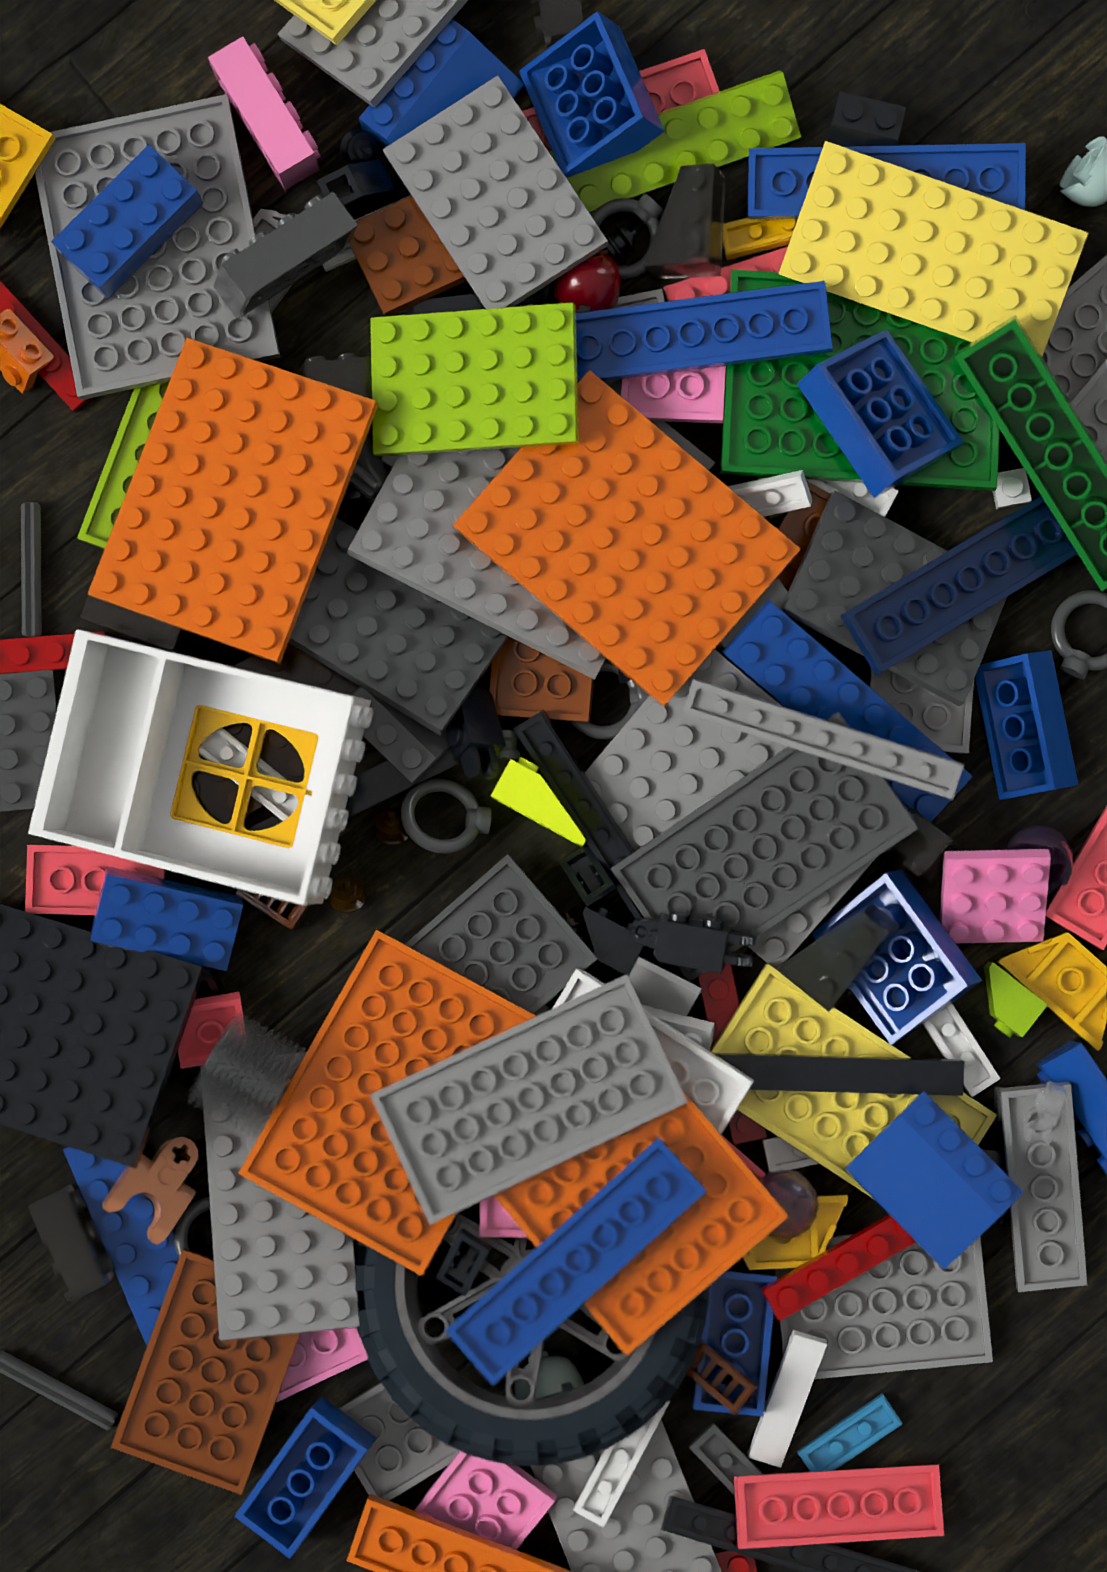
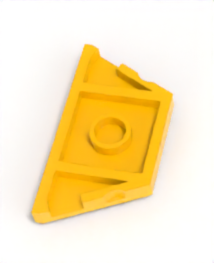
M1065 932L1002 957L997 961L1018 982L1044 1001L1055 1015L1096 1051L1100 1050L1107 1022V966L1070 933Z
M848 1195L774 1198L789 1217L742 1256L749 1270L797 1268L825 1252L835 1232L844 1206L846 1207Z

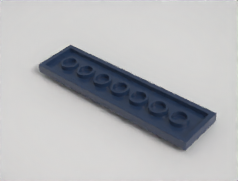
M1040 496L843 613L840 617L877 676L1078 553L1043 497Z

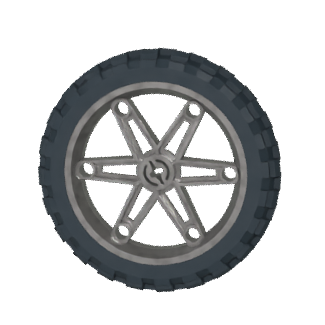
M458 1213L455 1217L454 1227L444 1237L447 1243L452 1246L458 1232L463 1228L510 1258L504 1263L500 1272L487 1262L482 1272L491 1278L490 1280L470 1290L466 1296L462 1295L425 1317H422L419 1302V1274L358 1241L355 1260V1291H358L359 1299L358 1316L360 1326L358 1331L368 1356L367 1359L378 1380L400 1409L424 1429L425 1432L461 1452L491 1462L518 1466L561 1464L588 1457L608 1449L629 1437L663 1408L678 1389L693 1362L706 1324L709 1286L627 1356L624 1353L616 1355L609 1352L607 1342L610 1336L604 1329L596 1336L567 1318L559 1327L612 1358L615 1362L599 1377L577 1390L556 1397L535 1399L544 1339L531 1350L528 1369L519 1368L518 1362L506 1373V1397L486 1391L465 1379L444 1359L435 1344L451 1339L445 1330L455 1322L453 1314L482 1298L534 1251L526 1250L527 1238L515 1237L513 1246L500 1237H479L480 1225ZM582 1304L579 1307V1309L583 1311L587 1316H589L593 1321H595L599 1326H601L598 1323V1321L593 1317V1315L588 1311V1309ZM432 1319H442L445 1325L443 1334L440 1337L431 1338L427 1333V1324ZM522 1379L528 1381L531 1386L530 1395L524 1400H517L512 1394L513 1384Z

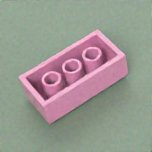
M242 36L209 56L208 60L216 79L228 95L229 100L284 190L286 191L319 171L317 159L321 156L317 150L318 147L308 130L303 133L301 132L303 126L292 103L289 101L284 104L283 101L286 99L275 75L272 72L266 75L268 69L256 44L253 43L249 46Z

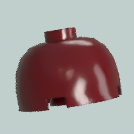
M601 250L555 279L552 291L553 295L561 303H574L577 310H579L580 304L591 306L590 312L611 309L617 304L622 278L617 263Z

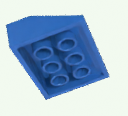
M598 11L519 70L557 165L566 178L637 152L665 132L620 27Z
M451 19L375 108L369 105L359 117L361 129L371 133L376 141L386 148L497 75L513 99L525 85L477 38L455 20Z
M887 329L817 364L797 383L874 498L898 486L964 442Z
M902 869L885 873L811 933L890 1045L901 1040L982 981Z
M924 1091L916 1096L844 1168L943 1270L1024 1193Z

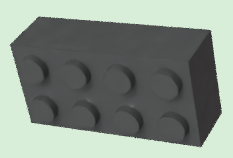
M334 192L324 198L321 195L314 197L304 206L306 210L296 216L294 213L286 215L277 223L278 228L269 234L266 231L258 233L249 241V247L241 252L238 249H234L221 259L222 264L216 272L217 277L213 287L237 320L347 249L358 225Z

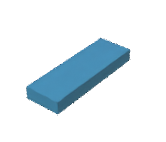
M882 1393L797 1450V1453L810 1472L836 1470L903 1423Z

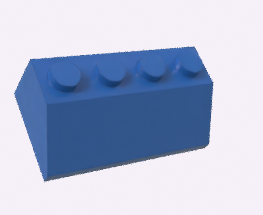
M1052 651L1027 653L980 665L975 681L999 800L1079 785Z
M1069 1040L1036 1063L1041 1070L1037 1076L1042 1084L1069 1081L1072 1091L1073 1115L1080 1127L1076 1132L1087 1148L1093 1145L1100 1155L1096 1161L1107 1175V1079L1083 1044Z

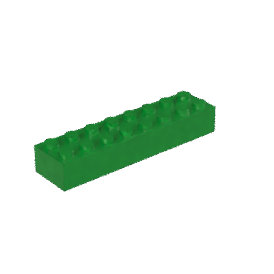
M1014 315L956 352L955 359L1098 587L1103 591L1107 589V460L1017 316Z

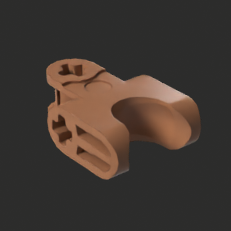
M177 1137L164 1142L152 1160L142 1154L137 1169L126 1166L105 1197L102 1208L108 1213L121 1210L127 1201L136 1194L148 1197L154 1205L155 1213L154 1219L148 1227L147 1237L155 1245L165 1241L196 1192L184 1183V1180L198 1159L196 1144L186 1137ZM181 1148L180 1156L183 1160L174 1162L175 1154L172 1150Z

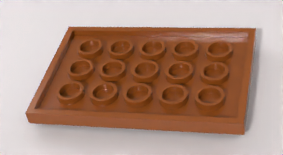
M183 1248L111 1448L242 1495L300 1333L220 1341L214 1259Z

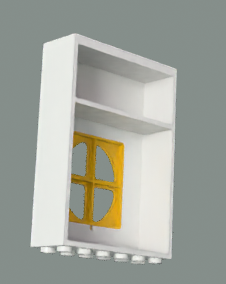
M76 629L28 834L301 905L321 904L324 898H328L332 888V878H329L332 864L335 865L339 858L340 844H337L340 830L343 831L348 821L349 813L345 808L348 796L351 797L356 787L357 778L353 776L356 762H360L364 754L365 743L361 741L364 728L370 726L373 716V709L370 708L371 700ZM238 723H248L252 726V735L245 764L241 768L205 760L199 756L201 744L217 730ZM272 729L283 735L299 753L305 769L302 782L296 783L264 775L258 771L262 745L268 730ZM202 771L238 782L239 790L232 819L228 824H223L216 820L200 804L192 785L195 772ZM255 786L293 794L298 798L296 810L280 824L258 831L247 830L244 826L251 792Z

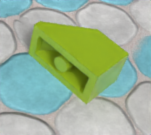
M988 961L984 966L990 1015L997 1020L994 1026L1009 1038L1013 1034L1023 1038L1047 1007V1004L994 962Z

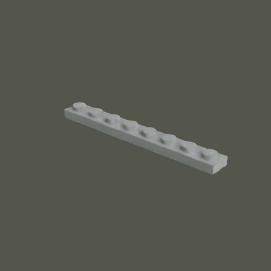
M695 678L692 680L683 709L685 714L950 799L954 797L964 764Z

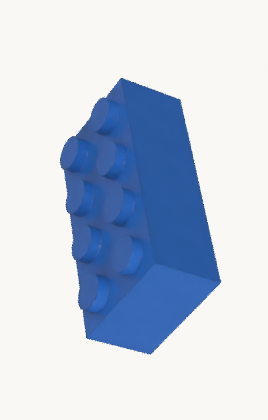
M148 144L51 242L78 272L105 298L109 299L204 202L198 191Z
M107 866L92 924L90 941L143 953L146 950H150L188 963L227 971L243 908L242 897Z
M730 1267L709 1285L707 1318L700 1344L704 1341L760 1386L739 1414L763 1417L773 1311L760 1288L776 1280L777 1276L772 1271ZM706 1355L695 1370L700 1374L712 1359ZM717 1365L707 1377V1380L712 1382L723 1368ZM728 1374L718 1389L723 1392L734 1377ZM694 1381L692 1394L693 1409L732 1413ZM740 1383L730 1395V1398L735 1400L745 1387Z
M321 1396L310 1408L234 1517L290 1559L352 1475L377 1437Z

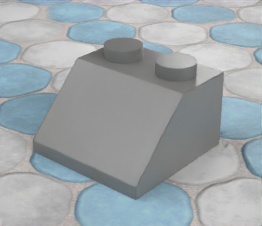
M637 957L628 974L641 1005L685 1017L702 989L640 957Z

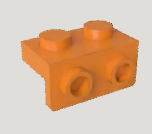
M6 309L0 313V371L4 379L23 394L33 387L38 371L51 363L54 356L12 310Z

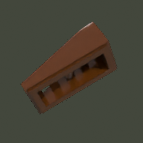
M240 888L236 892L237 895L290 930L295 929L310 906L296 904L289 916L285 917L282 913L290 901L282 900L277 910L271 908L276 900L274 897L269 896L267 901L263 903L260 901L263 894L255 893L253 896L247 890Z
M704 1341L699 1345L693 1362L686 1373L734 1415L742 1411L760 1388L759 1385ZM708 1355L712 1360L699 1374L695 1369ZM717 1365L721 1366L723 1369L712 1382L708 1381L707 1377ZM730 1374L734 1378L722 1392L718 1387ZM741 1383L745 1388L735 1400H732L730 1395Z

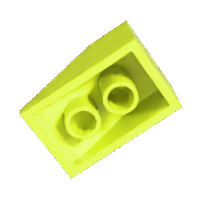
M520 757L518 762L510 759L491 794L492 799L582 847L586 839L543 777L537 774L538 766Z

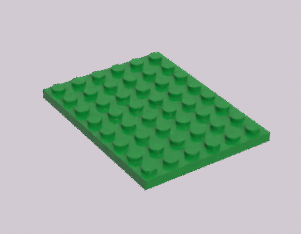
M732 270L730 293L805 283L779 275L778 272ZM826 291L833 352L726 365L721 474L773 477L803 470L805 478L809 480L863 483L797 383L817 364L887 329L964 441L960 446L899 485L995 491L997 489L999 427L955 359L956 352L972 343L970 341Z

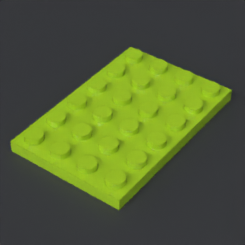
M574 303L371 318L372 400L379 404L373 418V454L375 456L579 444L576 306Z

